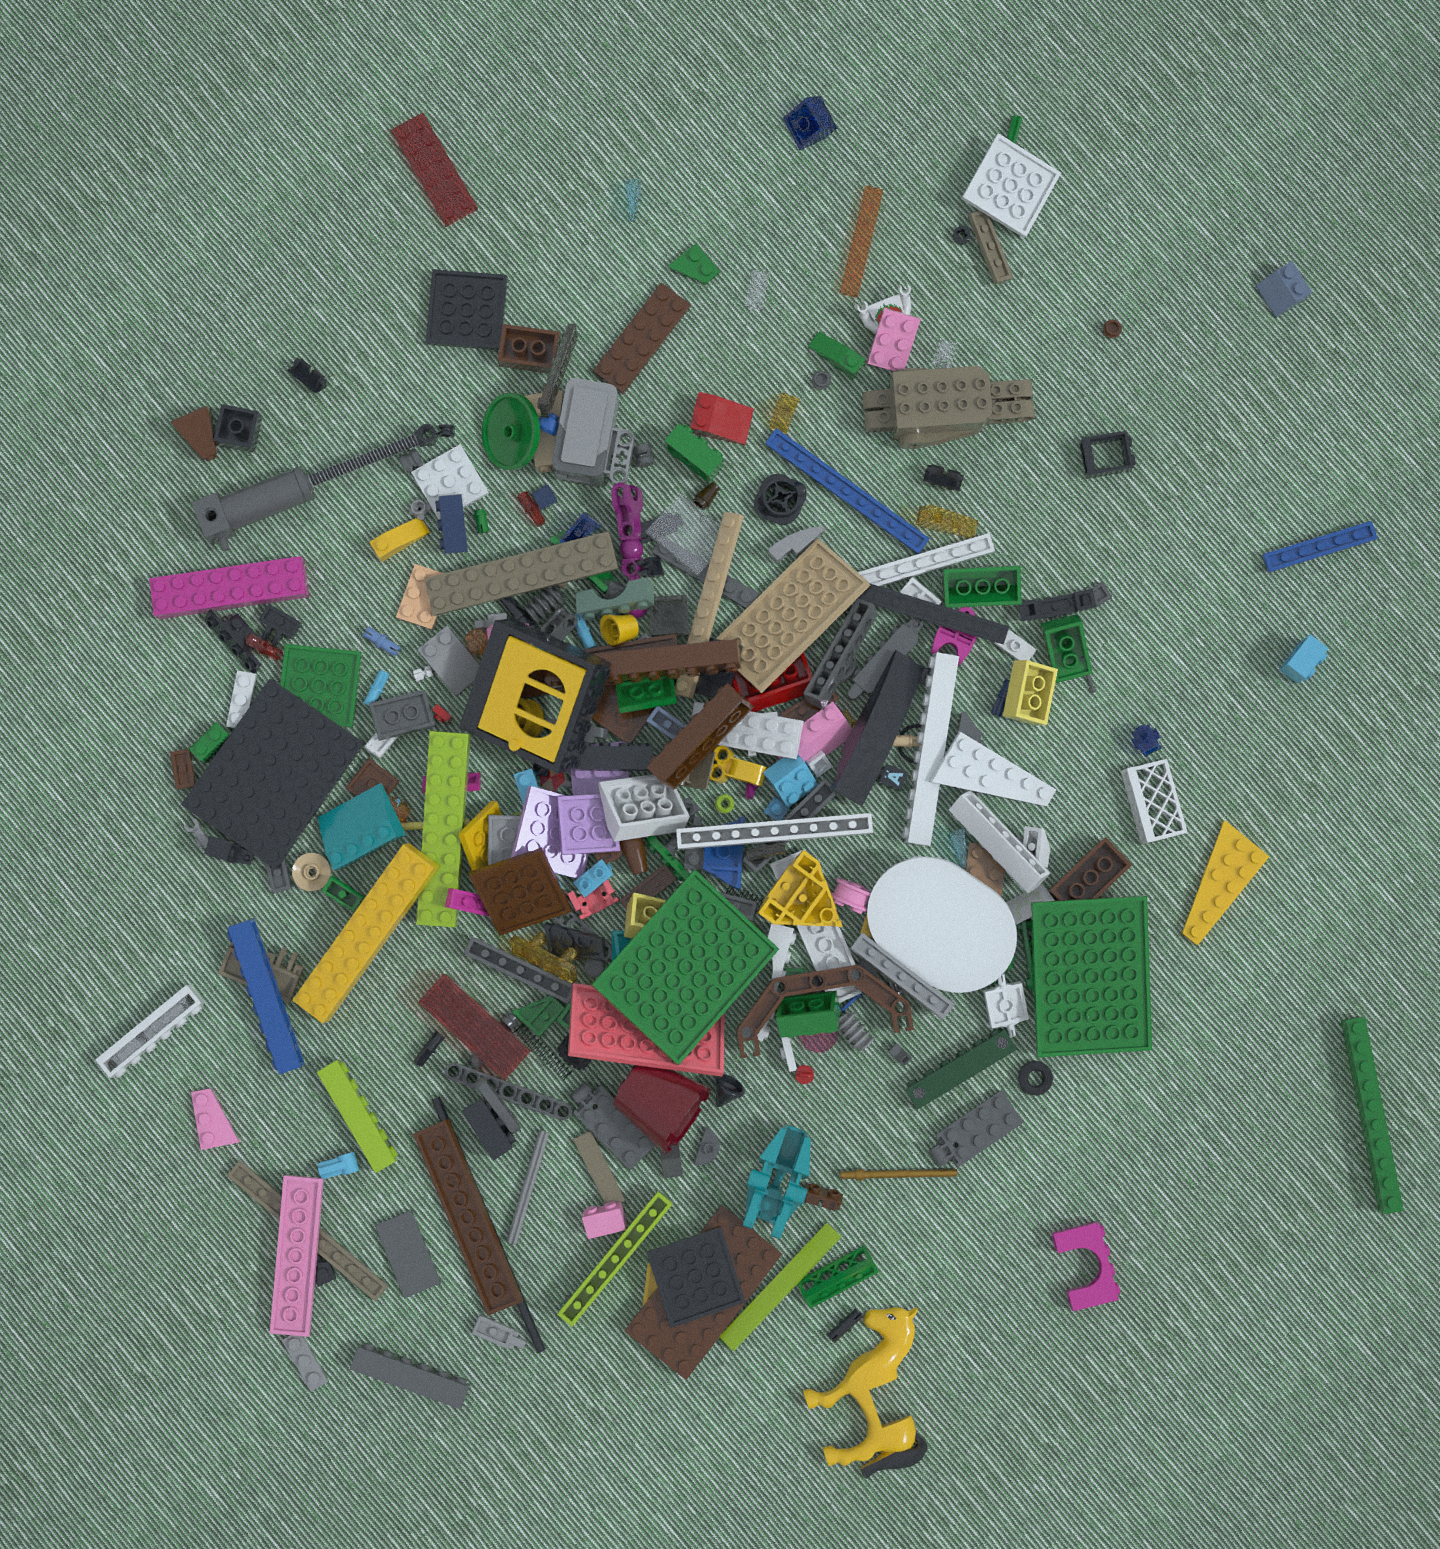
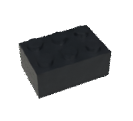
M485 1097L462 1110V1113L493 1161L516 1146L514 1143L517 1141L515 1136L511 1132H507L504 1127L505 1124L496 1115Z

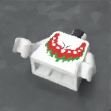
M908 283L906 284L907 289L905 291H902L901 285L898 286V290L902 294L901 297L900 294H897L869 306L865 301L861 300L863 307L860 309L858 304L854 305L855 309L860 312L859 315L867 329L876 334L884 308L910 315L911 300L909 293L911 288Z

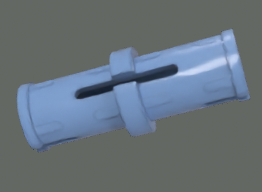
M370 626L367 627L366 631L372 635L366 632L363 633L364 638L376 644L377 648L384 649L393 657L398 653L392 648L397 651L401 649V646L387 639L388 636L379 634Z

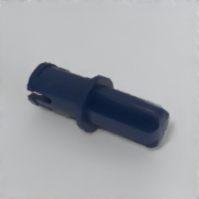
M1008 679L1004 680L999 694L996 695L997 699L991 711V714L996 717H1001L1004 712L1010 682Z

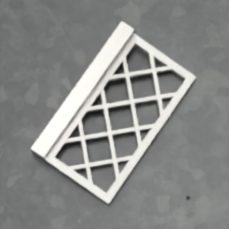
M1167 759L1130 767L1121 771L1141 845L1188 833ZM1163 764L1165 771L1162 777L1154 773L1156 766ZM1142 769L1149 773L1145 781L1138 778L1137 770ZM1151 775L1160 780L1156 789L1147 784ZM1162 783L1169 786L1170 791L1168 795L1158 791ZM1145 787L1154 792L1150 800L1143 796L1142 792ZM1156 794L1165 799L1161 807L1152 802ZM1168 801L1173 803L1175 807L1172 814L1164 810ZM1150 805L1159 810L1155 819L1148 814ZM1161 813L1170 817L1166 826L1157 821ZM1173 819L1179 822L1180 831L1175 832L1169 828ZM1155 824L1164 829L1161 836H1154L1153 828Z

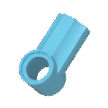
M347 1153L337 1156L338 1158L318 1163L320 1177L327 1179L340 1174L346 1175L359 1171L355 1153Z

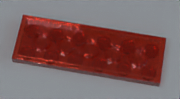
M424 113L390 130L445 227L478 210L476 203Z

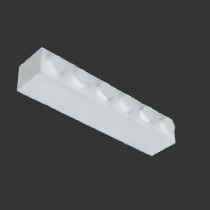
M971 790L962 794L949 809L953 817L966 828L969 834L978 840L979 844L992 855L993 859L1027 893L1038 888L1050 874Z

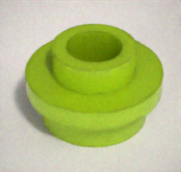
M727 794L720 795L715 801V807L720 813H729L734 808V800ZM722 801L728 802L726 808L721 806Z

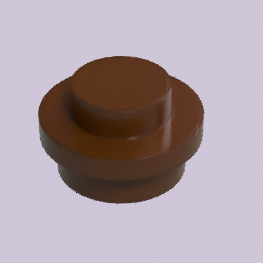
M1108 320L1103 325V333L1106 337L1113 339L1121 334L1122 326L1117 320Z

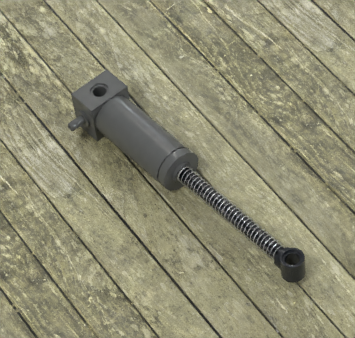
M423 424L418 430L414 431L412 436H406V438L399 439V441L396 440V442L389 443V445L386 444V446L382 445L381 448L372 449L371 452L362 453L361 456H355V458L348 459V461L345 460V462L338 463V465H331L330 468H324L320 472L317 471V473L314 472V474L308 475V473L304 472L302 466H298L222 497L214 493L191 502L204 537L212 545L220 543L222 551L225 552L230 549L226 539L236 536L235 530L314 500L313 490L315 485H322L323 482L332 481L333 478H339L343 474H349V472L356 471V469L359 470V468L363 469L366 465H373L374 462L383 461L384 458H390L394 454H400V452L407 451V449L410 450V448L414 449L417 445L420 447H431L436 444L438 435L432 425ZM426 432L432 433V437L429 439H424L423 435Z

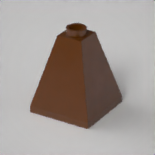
M204 406L171 421L172 425L202 459H206V462L217 458V444L213 441L215 435L212 410L209 406Z

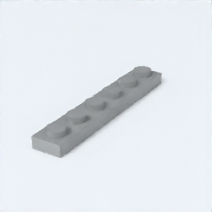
M861 933L851 946L850 950L941 1020H944L955 1005L865 934Z

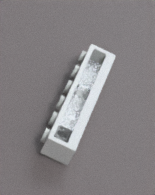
M191 985L184 986L100 1055L96 1062L109 1078L121 1077L127 1071L126 1067L130 1064L133 1066L142 1059L141 1055L143 1053H149L157 1047L156 1043L160 1039L164 1041L172 1034L171 1030L176 1026L178 1028L183 1026L187 1022L186 1018L191 1014L194 1016L203 1009L201 1006L205 1002Z

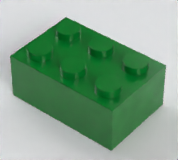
M678 423L664 440L665 450L710 484L723 468V454L716 448L712 450L707 446L708 442L699 436L697 438L693 435L692 429L684 424L682 426Z
M837 990L784 997L778 1005L776 1015L780 1037L793 1038L800 1035L811 1036L817 1033H833L838 1031L841 1008Z

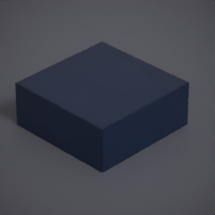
M549 484L532 493L541 511L558 502Z

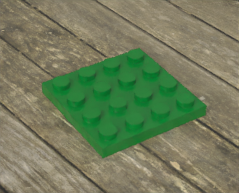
M285 644L280 685L339 726L353 728L362 652Z

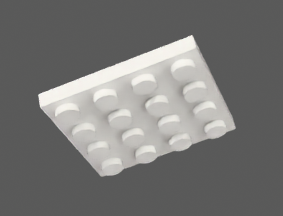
M998 133L961 199L1025 238L1061 172Z

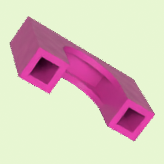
M1094 1221L1051 1232L1057 1253L1086 1248L1094 1252L1099 1262L1098 1274L1092 1282L1066 1290L1070 1309L1077 1311L1119 1300L1120 1288L1117 1282L1114 1283L1113 1275H1115V1269L1108 1260L1110 1250L1108 1244H1104L1103 1237L1105 1236L1103 1225H1099V1222Z

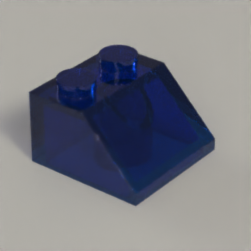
M821 96L805 98L783 117L799 150H803L826 139L838 129Z

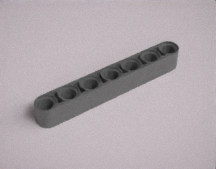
M454 1062L448 1064L445 1068V1076L448 1079L477 1090L479 1089L476 1083L473 1084L468 1081L469 1073H475L477 1080L483 1076L486 1080L492 1079L496 1083L494 1090L501 1099L553 1118L567 1120L573 1113L572 1106L567 1102L466 1065ZM452 1066H456L459 1069V1074L456 1077L450 1075L449 1070ZM506 1086H511L514 1089V1094L511 1097L504 1094ZM525 1092L532 1095L530 1103H525L522 1100V1095ZM543 1099L550 1101L551 1106L548 1110H544L540 1106V1102ZM560 1106H566L569 1109L567 1116L563 1117L559 1114Z

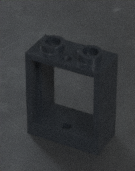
M1127 431L1085 437L1079 442L1086 479L1130 472L1134 468L1133 465L1136 464L1135 456L1131 454L1130 450L1132 439L1131 436H1128ZM1120 440L1125 466L1096 470L1091 445Z

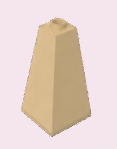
M562 390L525 395L533 404L538 418L544 413L552 412L559 416L558 421H560L564 399ZM540 429V439L534 455V462L537 471L546 473L554 469L552 458L557 435L552 436Z

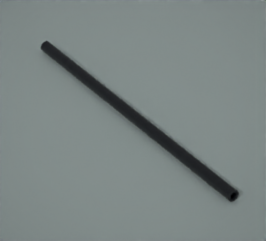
M441 1097L432 1099L431 1101L440 1122L449 1119ZM469 1167L523 1301L516 1305L538 1354L545 1351L546 1348Z

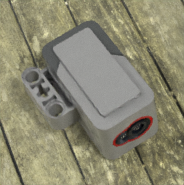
M572 378L567 382L552 458L554 475L559 480L594 487L602 486L605 483L606 477L610 478L612 485L619 482L627 483L634 447V437L629 430L615 428L619 410V399L614 385ZM624 436L631 439L627 444L621 443L620 440ZM611 454H613V459H612V464H611V469H610L609 464H610ZM621 455H624L625 459H623L622 467H619V458H621ZM620 473L624 475V478L621 481H616L613 479L614 475Z

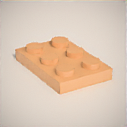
M415 564L396 618L433 630L438 615L433 616L424 578L444 573Z

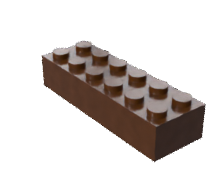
M728 683L720 687L717 695L713 699L708 700L699 713L691 717L690 723L686 727L681 728L672 741L665 744L663 751L650 760L647 768L662 784L675 790L754 706Z

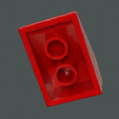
M698 392L690 426L693 431L692 434L746 446L754 408L716 395Z

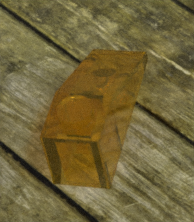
M925 505L919 507L916 525L934 531L974 538L978 520L935 505Z

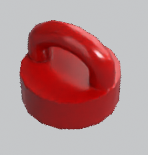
M801 1065L795 1071V1078L801 1084H809L814 1078V1071L810 1066Z

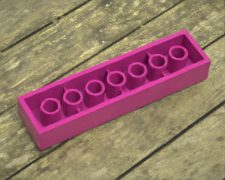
M301 556L149 578L153 613L158 619L206 613L210 609L212 611H220L310 597L305 560Z

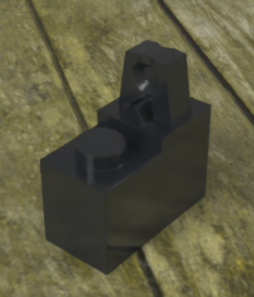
M211 835L204 852L206 855L236 865L237 863L251 865L254 854L243 849L242 846Z

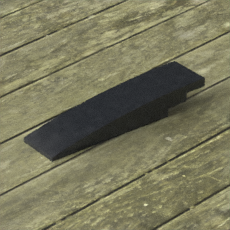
M897 650L891 656L841 750L844 754L835 769L838 771V774L830 789L860 806H863L882 769L924 671V667Z

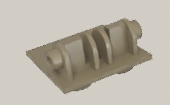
M710 752L679 786L707 790L716 752Z

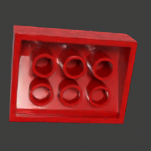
M802 653L762 693L738 671L735 672L732 684L754 706L750 712H756L804 696L803 693L813 676L805 655Z

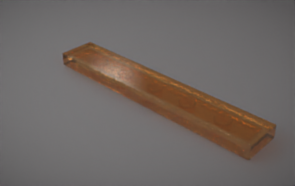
M865 185L840 289V294L858 298L884 189Z

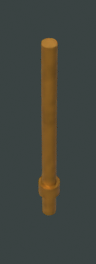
M856 1169V1171H840V1179H856V1181H864V1179L957 1177V1169L877 1171Z

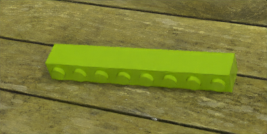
M659 1190L655 1193L559 1310L557 1315L571 1327L574 1326L673 1205V1202Z

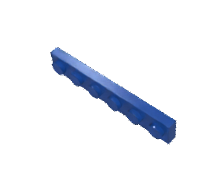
M1372 521L1265 553L1262 557L1267 572L1270 573L1377 540L1378 537Z

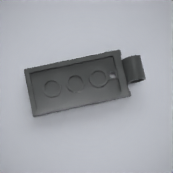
M584 1081L570 1094L581 1105L573 1113L629 1170L655 1146L613 1106L615 1098L602 1085L594 1091ZM597 1104L598 1107L596 1109H593L592 1105Z
M1000 1090L938 1132L936 1137L941 1142L928 1151L938 1167L945 1165L952 1159L958 1168L1024 1122L1003 1090ZM954 1142L958 1144L956 1148L953 1146Z

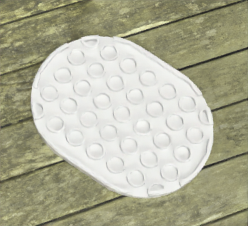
M918 856L896 863L881 875L870 894L867 918L876 944L929 985L937 989L956 993L976 991L996 981L1012 961L1017 943V929L1009 906L993 889L948 860L938 857Z

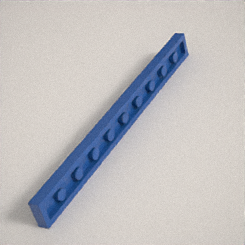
M777 428L766 441L765 445L916 554H919L930 538Z

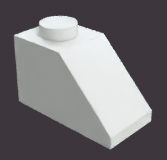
M1025 826L1023 845L1045 868H1048L1050 846L1045 830Z

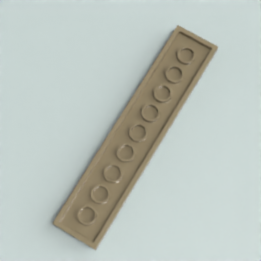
M608 531L424 579L433 616L618 570L619 568L611 535Z

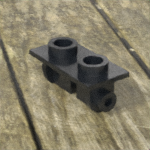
M297 357L293 362L295 365L287 370L316 394L328 386L326 385V377L315 369L310 372L312 366L302 358L299 359Z
M934 464L927 465L923 481L931 485L946 487L949 490L960 491L964 478L961 472L948 469L947 474H943L944 467Z

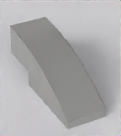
M823 526L812 527L793 533L771 546L767 550V554L776 564L791 552L797 557L825 532V528Z

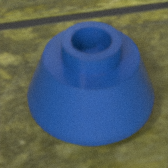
M552 412L541 415L539 417L540 429L552 436H556L559 416Z

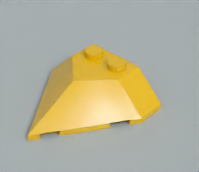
M802 850L786 867L768 892L758 914L775 925L843 927L821 870L820 862L805 850Z

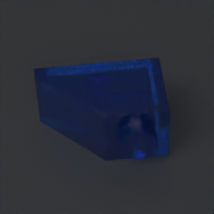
M583 512L559 541L565 543L592 536L602 525L589 513Z

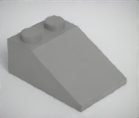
M448 626L417 649L455 696L475 681L480 665Z

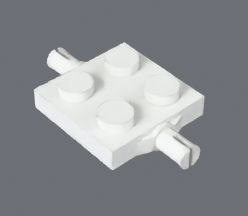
M1003 973L998 978V985L994 988L983 990L990 1027L992 1029L1001 1026L1007 1027L1008 1035L1015 1037L1014 1025L1021 1021L1029 1020L1022 982L1006 983L1005 973Z

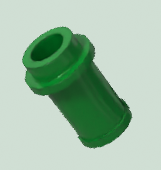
M485 509L474 511L473 517L476 519L478 534L490 532L486 517L488 513Z

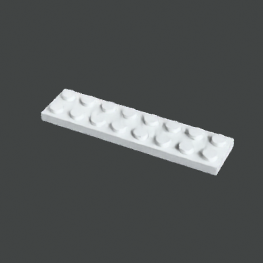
M801 851L770 864L776 880H778L786 867ZM796 925L816 971L855 965L839 927ZM856 969L851 971V979L855 981L859 978V972ZM853 986L824 990L825 992L837 990L839 1003L861 994Z

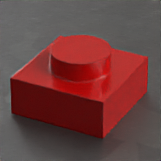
M438 704L432 709L436 713L434 717L441 723L446 721L449 724L453 720V717Z

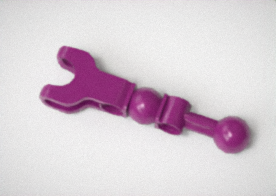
M619 482L613 485L611 489L612 505L617 515L618 532L621 536L619 540L622 541L619 549L623 557L621 559V562H623L621 570L625 576H628V581L639 579L641 576L640 572L643 571L642 566L637 565V562L642 560L640 557L644 549L639 541L642 540L640 537V515L643 508L642 491L638 486H628L625 483ZM621 487L623 488L622 497L618 495V490ZM632 490L636 493L634 498L632 497ZM631 526V527H632V532H631V534L629 535V534H628V528ZM634 564L635 571L632 573L631 566ZM648 608L645 610H630L626 614L633 615L638 619L646 614Z

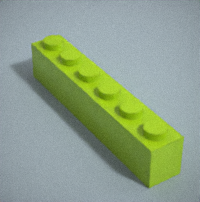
M336 1060L319 1070L317 1074L375 1173H378L398 1161L396 1157L398 1152L393 1145L390 1146L387 1142L388 1135L383 1128L380 1130L377 1125L379 1120L374 1112L370 1113L366 1097L359 1094L357 1090L359 1086L356 1080L349 1077L347 1073L349 1068L346 1063Z

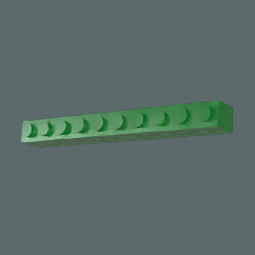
M1355 1017L1340 1020L1378 1212L1382 1214L1404 1211L1366 1018Z

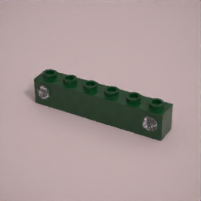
M998 1028L989 1033L990 1037L983 1040L981 1038L973 1043L974 1047L967 1051L964 1048L956 1053L957 1057L950 1060L948 1058L941 1062V1067L935 1071L931 1068L924 1072V1077L917 1081L915 1078L906 1083L908 1087L904 1090L917 1110L1016 1051L1017 1048L1006 1030L1000 1031Z

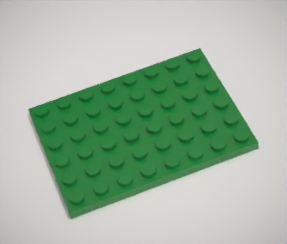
M693 870L591 986L676 1065H679L777 953L779 948L696 870Z
M1147 896L1031 902L1036 1056L1039 1058L1151 1051L1152 1026Z

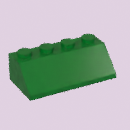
M1021 566L942 569L945 607L1022 604Z

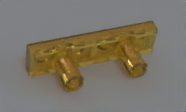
M538 932L529 942L516 935L510 939L511 950L514 955L528 960L531 964L543 968L548 973H553L561 980H566L572 984L577 980L576 966L570 964L578 956L573 948L569 947L561 957L541 949L540 947L546 942V935L542 932Z

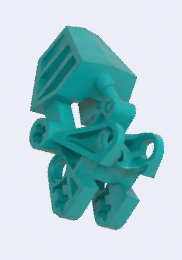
M785 1124L759 1158V1163L764 1164L761 1172L752 1169L746 1184L748 1192L745 1218L742 1226L752 1229L756 1218L765 1220L773 1225L770 1236L780 1240L786 1222L797 1207L803 1205L808 1189L799 1186L801 1178L805 1180L809 1177L811 1138L808 1132ZM775 1168L776 1175L773 1183H770L769 1179L771 1176L772 1169ZM787 1172L788 1174H791V1177L786 1188L785 1194L783 1196V1187H781L780 1184Z

